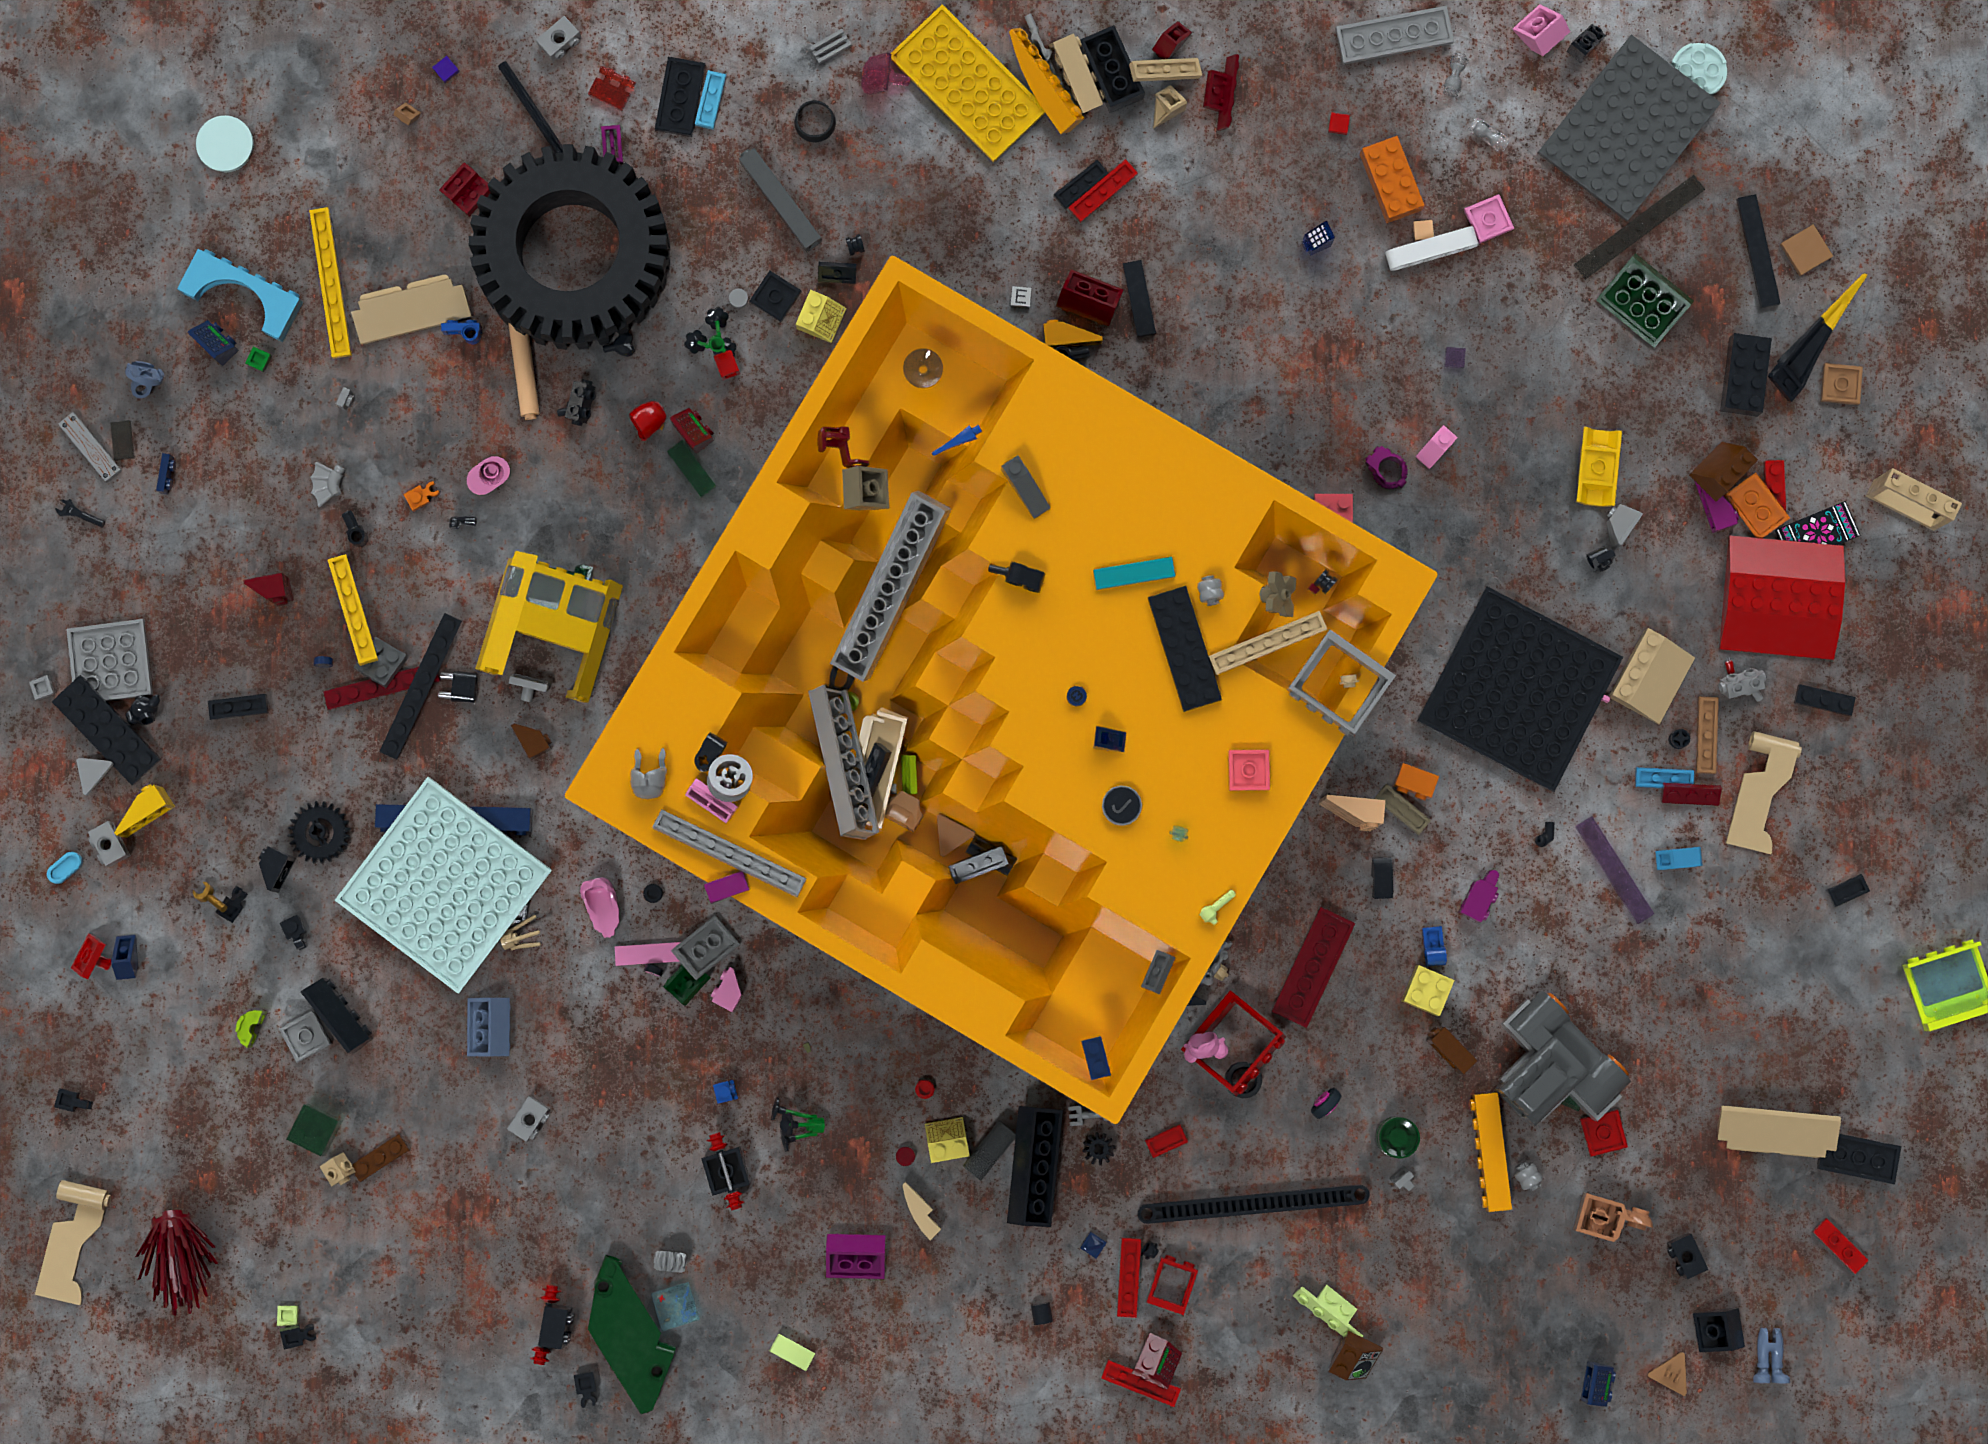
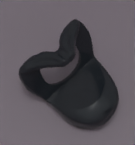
M833 665L829 684L824 685L828 689L848 691L855 677L848 674L844 686H835V678L839 668Z

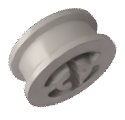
M733 754L722 755L716 758L710 765L707 776L708 789L715 798L721 801H738L745 797L750 790L753 779L752 769L749 763L740 756ZM723 769L721 776H717L716 773ZM742 780L744 783L737 787L738 781Z

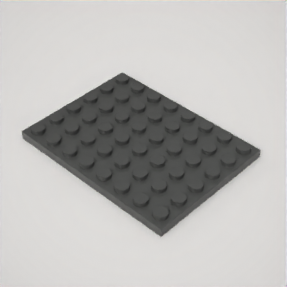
M1631 34L1538 151V154L1627 222L1721 102Z

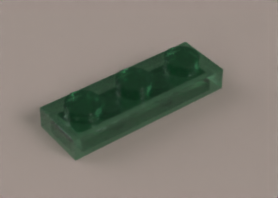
M680 441L667 451L701 498L716 488L712 479L683 441Z

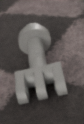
M1082 1105L1068 1107V1111L1076 1110V1114H1069V1118H1077V1122H1069L1070 1126L1084 1125L1083 1119L1103 1118L1093 1111H1082Z

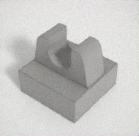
M1402 1167L1390 1178L1391 1182L1399 1189L1404 1187L1410 1191L1415 1187L1410 1181L1414 1175L1406 1167Z

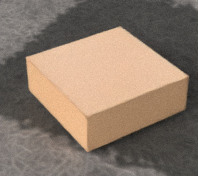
M1432 220L1413 221L1414 241L1434 237Z

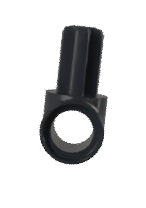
M1059 346L1055 349L1060 353H1065L1072 360L1090 356L1088 346L1070 349V346Z
M351 510L344 512L342 518L348 528L346 533L349 542L356 547L365 546L368 542V535L362 525H358ZM362 533V539L354 542L355 534Z

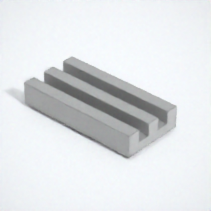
M840 29L810 46V50L820 65L850 48L852 44L843 29ZM842 36V37L839 38L838 40L832 42L831 44L825 46L824 48H822V49H820V50H818V51L816 52V50L819 49L820 47H822V46L826 45L827 43L833 41L834 39H836V38ZM842 42H845L844 45L838 47L837 49L831 51L830 53L824 55L821 58L819 57V55L823 54L824 52L832 49L833 47L837 46Z

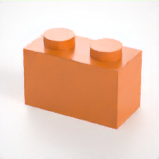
M1402 763L1393 786L1397 787V791L1408 794V792L1415 794V798L1426 801V798H1432L1439 776Z

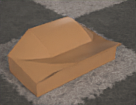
M900 791L894 797L889 798L885 818L914 833L923 818V814L920 811V800L904 791Z

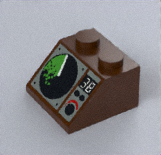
M1347 1331L1331 1359L1328 1372L1346 1381L1366 1379L1382 1353L1383 1347Z

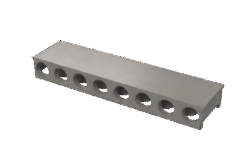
M821 685L813 690H809L808 693L826 766L825 769L840 835L866 840L868 837L879 833V827L848 691L828 689L825 685ZM840 695L843 696L844 703L838 698ZM842 714H847L848 721L845 719L844 716H842ZM847 731L851 732L852 739L848 734H846ZM851 749L856 751V757L850 752ZM855 767L860 769V775L854 770ZM859 785H862L864 787V793L860 788H858ZM864 803L868 805V812L866 808L862 806ZM868 821L872 823V830H865V825Z

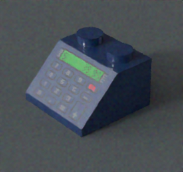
M207 320L187 332L222 366L239 351L235 347L237 343L229 335L225 337L221 333L223 329L216 322L212 325Z
M1587 1361L1580 1400L1589 1405L1607 1407L1608 1402H1611L1612 1399L1610 1387L1611 1383L1615 1381L1616 1372L1613 1371L1614 1367Z

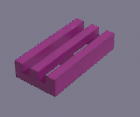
M601 126L603 157L607 152L606 131L608 130L611 154L615 155L613 130H616L619 157L616 159L618 163L623 164L621 126Z

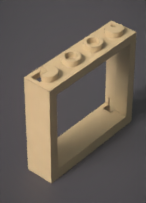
M1893 468L1874 479L1866 497L1933 531L1954 521L1962 505L1961 502ZM1893 473L1899 475L1898 479L1891 478ZM1933 513L1938 515L1936 519L1932 518Z

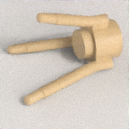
M536 915L527 918L505 932L500 938L504 950L541 945L540 942L519 944V940L540 934L539 930L520 936L516 932L513 933L535 919Z

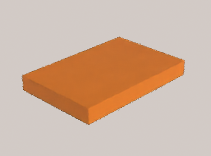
M1756 472L1724 495L1756 538H1764L1790 519V516Z

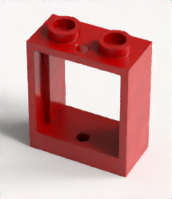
M1165 1255V1258L1160 1256L1146 1303L1184 1315L1198 1269L1194 1268L1195 1264L1184 1261L1181 1264L1176 1262L1177 1258ZM1164 1264L1191 1272L1181 1304L1153 1296Z

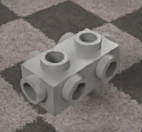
M1750 668L1740 674L1725 676L1720 679L1718 687L1721 694H1724L1729 699L1744 694H1752L1758 702L1763 699L1759 690L1765 689L1766 675L1763 670L1758 671Z

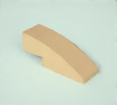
M905 1182L903 1190L908 1208L921 1231L931 1240L941 1230L928 1216L933 1208Z

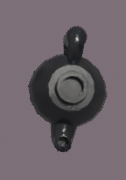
M145 695L137 696L130 710L125 714L128 724L134 725L140 722L141 725H148L155 721L154 716L158 711L160 695H154L152 699Z

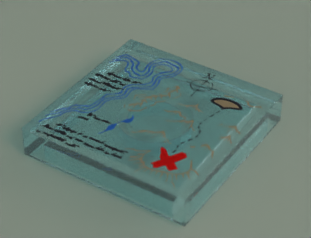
M689 1282L651 1293L662 1331L700 1320Z

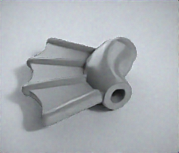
M315 462V471L310 476L313 483L311 494L316 497L318 507H321L330 498L341 494L339 484L343 477L342 474L345 472V469L341 466L336 465L333 470L319 462Z

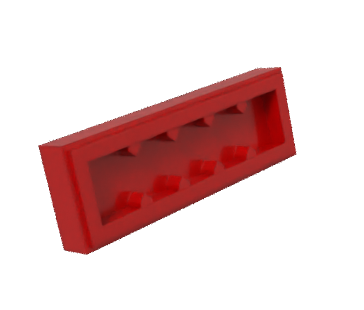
M1827 1218L1812 1231L1853 1274H1856L1869 1261Z

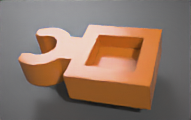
M433 481L429 482L425 489L419 485L403 494L413 512L429 504L428 497H437L440 494L439 490L435 492L430 491L431 487L436 485Z

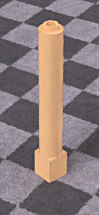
M508 323L520 415L525 417V420L536 419V415H539L540 412L530 337L528 334L522 335Z

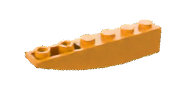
M1021 28L1011 29L1009 33L1015 54L1038 103L1060 134L1071 132L1085 119L1081 109L1074 104L1069 92L1064 90L1059 78L1052 73L1049 64L1042 59L1038 48L1028 39V34Z

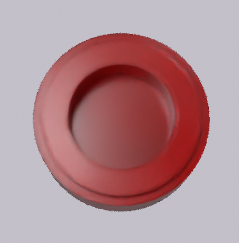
M921 1080L915 1087L917 1096L922 1099L930 1098L935 1091L933 1083L929 1080Z

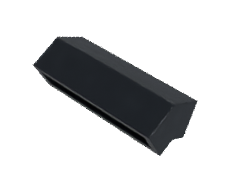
M975 835L966 853L974 856L996 846ZM1006 853L1010 863L995 870L1008 876L1017 858Z

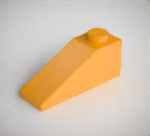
M1048 320L1047 323L1043 324L1045 344L1053 349L1059 346L1099 345L1103 341L1100 335L1065 322H1058V320Z

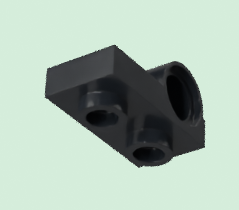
M1605 546L1586 554L1593 572L1598 570L1603 572L1610 568L1616 556L1613 549L1608 551Z

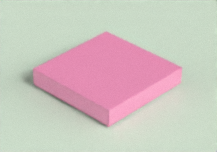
M1499 194L1464 209L1470 225L1474 227L1479 244L1514 229Z

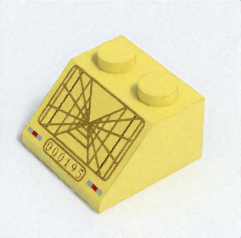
M810 290L796 322V328L832 343L846 308L831 298Z
M963 1117L925 1124L931 1163L970 1156Z

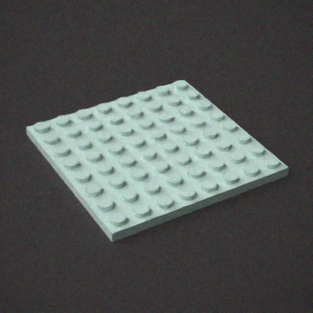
M427 777L335 901L459 994L551 873L552 869L433 779Z

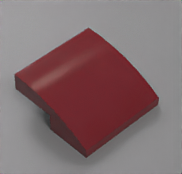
M463 163L439 189L444 196L469 217L478 208L477 201L480 195L488 197L490 194L488 182L466 163Z

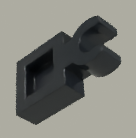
M299 1324L281 1328L280 1335L284 1350L302 1346L304 1339L308 1341L315 1340L316 1333L308 1334V1331L314 1330V1324H308L304 1329H300Z
M594 1371L575 1374L577 1395H583L580 1402L581 1407H586V1399H590L592 1406H595L596 1398L592 1395V1392L597 1391Z

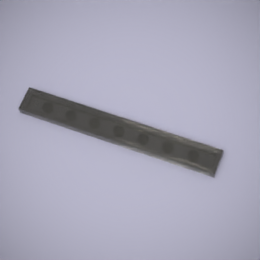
M1692 175L1575 263V268L1586 280L1701 194L1705 188Z

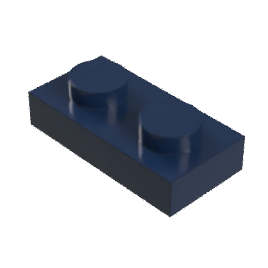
M162 453L156 491L160 494L168 495L169 490L173 486L171 475L172 471H175L176 460L170 454Z
M1101 1036L1081 1041L1091 1080L1110 1076L1111 1073Z

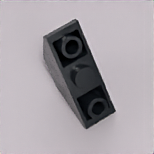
M1591 24L1571 43L1566 52L1581 64L1606 35L1601 28Z

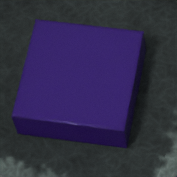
M447 56L432 67L444 83L460 72Z

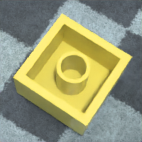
M1416 965L1401 1001L1435 1016H1440L1455 980Z

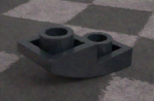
M1372 858V897L1374 899L1393 898L1392 858Z

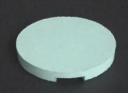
M1690 43L1682 47L1671 62L1672 66L1711 96L1721 89L1727 78V62L1723 54L1716 47L1707 43Z
M226 115L208 120L200 128L196 138V150L203 163L213 170L224 173L242 168L249 161L254 146L252 133L246 124L238 118Z

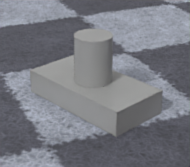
M515 673L509 679V684L523 687L521 700L532 702L534 690L547 692L551 685V682Z

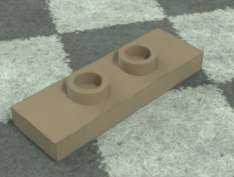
M1385 784L1374 798L1385 800V809L1417 835H1420L1431 821L1388 784Z

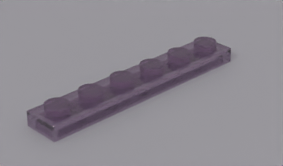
M1591 816L1576 825V830L1636 924H1640L1654 915V912L1594 818Z

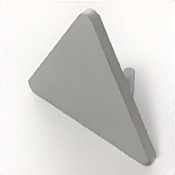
M78 758L76 760L83 794L89 795L113 766V762Z

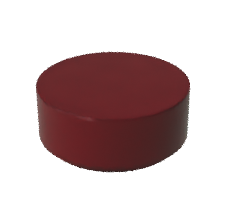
M901 1147L896 1153V1161L901 1166H909L915 1160V1153L910 1147Z

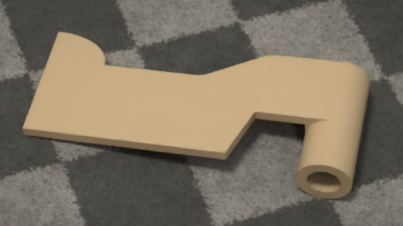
M62 1180L58 1186L57 1199L76 1203L78 1206L73 1221L55 1222L52 1225L35 1295L81 1305L82 1291L79 1284L73 1281L83 1244L101 1227L105 1209L111 1202V1195H109L108 1190Z

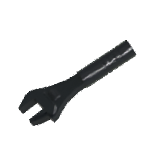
M71 499L68 501L60 500L66 504L62 511L55 508L59 516H76L101 528L105 525L104 520L80 511L75 507Z

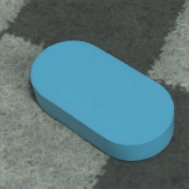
M68 852L47 870L48 880L55 884H61L81 868L83 864L81 855L76 852Z

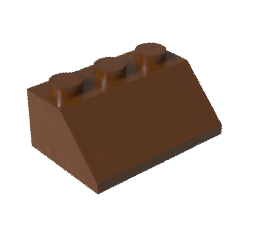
M1721 442L1689 476L1717 502L1758 459L1745 446Z

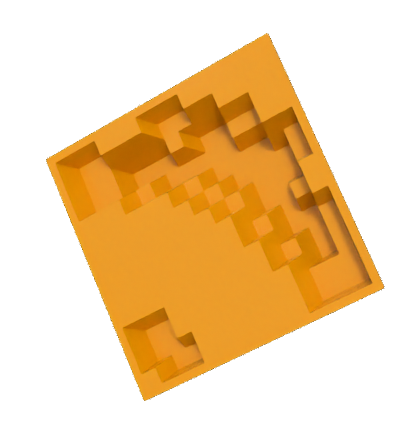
M890 256L567 789L565 798L707 883L741 871L652 829L661 809L806 878L798 897H795L744 873L749 890L732 897L1111 1123L1118 1124L1344 737V734L1338 730L1339 726L1335 723H1327L1322 719L1323 715L1318 711L1315 713L1305 707V702L1302 700L1296 701L1289 696L1288 687L1329 630H1332L1385 667L1438 574L1435 570L901 259ZM969 425L971 428L977 425L980 426L982 432L976 435V440L955 446L935 456L932 455L934 450L943 446ZM822 427H849L850 439L847 443L851 460H868L869 465L867 467L887 469L889 509L860 511L844 509L842 470L848 468L842 465L838 448L826 447L824 452L818 451V431ZM1017 455L1030 472L1051 507L1035 519L1001 471V466ZM920 491L952 508L871 678L864 682L854 678V682L848 692L855 693L859 698L857 709L852 711L858 739L864 717L870 716L872 713L877 715V711L881 707L908 718L904 734L908 741L907 750L904 754L900 752L893 784L897 785V794L903 791L901 755H915L918 793L909 795L920 800V811L923 814V818L914 833L884 818L883 827L879 828V833L868 837L866 840L843 837L839 831L808 691L821 685L829 684L830 673L833 668L830 662L911 493ZM1168 557L1173 559L1175 577L1096 590L1094 569ZM1011 562H1016L1028 568L1046 573L1040 593L1026 590L1023 588V585L1020 587L1005 582L1006 577L1004 575L988 571L989 565L1007 568ZM1325 569L1329 571L1332 577L1338 578L1326 594L1322 592L1320 587H1318L1320 590L1316 595L1308 590L1309 586L1312 583L1314 584ZM1270 571H1277L1282 573L1283 576L1296 578V590L1291 594V600L1294 604L1293 617H1283L1279 613L1266 611V603L1260 599V590L1268 585ZM1213 575L1214 578H1218L1222 582L1224 598L1219 600L1220 603L1217 605L1207 606V603L1200 601L1197 585L1202 581L1203 577ZM1186 586L1208 657L1320 611L1327 630L1216 675L1214 672L1222 700L1183 712L1148 597ZM1330 646L1302 685V690L1339 717L1350 722L1364 703L1378 676L1337 647ZM838 669L835 686H844L848 673ZM1356 674L1357 680H1359V682L1355 683L1356 687L1344 688L1343 684H1339L1341 682L1340 676ZM1074 686L1082 687L1086 692V701L1081 706H1072L1067 701L1068 690ZM842 714V716H844L845 719L848 721L847 714ZM847 731L846 734H848L852 739L851 732ZM710 732L728 742L720 756L733 754L742 757L749 763L753 773L752 783L747 795L738 801L732 802L738 809L727 823L685 795L696 778L707 785L709 771H699L694 763V758ZM664 748L666 753L664 763L667 768V774L662 795L653 799L638 798L633 793L630 783V773L632 768L635 767L636 762L634 757L636 749H639L642 756L639 771L645 775L651 770L660 768L659 754L661 749ZM851 749L850 752L856 757V751ZM1269 750L1270 790L1229 791L1228 751ZM706 757L704 760L700 758V766L703 764L708 765ZM723 769L719 770L716 775L721 776ZM739 780L737 787L741 786L744 782ZM1121 785L1134 789L1142 802L1141 813L1137 820L1124 826L1115 825L1108 821L1102 810V801L1106 793L1113 787ZM942 814L975 831V835L996 847L1003 845L1006 853L1017 858L1008 876L997 870H992L955 885L948 866L972 857L966 853V850L974 836L942 857L940 855L937 815ZM865 825V830H872L873 826ZM1228 891H1235L1236 896L1217 911L1216 919L1218 922L1215 925L1205 922L1199 914L1202 908L1213 905ZM1156 950L1176 957L1160 994L1141 987ZM1101 1036L1111 1075L1091 1080L1081 1041Z

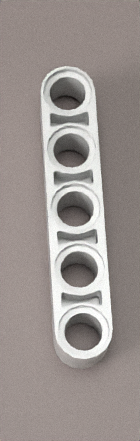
M1471 226L1390 249L1385 252L1390 271H1395L1477 247L1479 243L1474 227Z

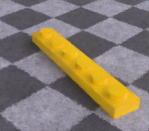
M347 555L328 559L358 663L362 666L378 661Z

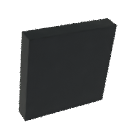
M769 270L749 300V303L781 323L802 291Z

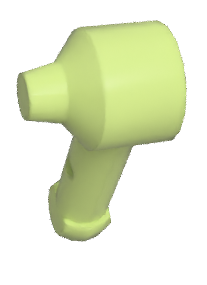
M1228 891L1213 905L1202 908L1199 914L1205 922L1215 925L1218 922L1216 919L1217 911L1236 896L1235 891Z

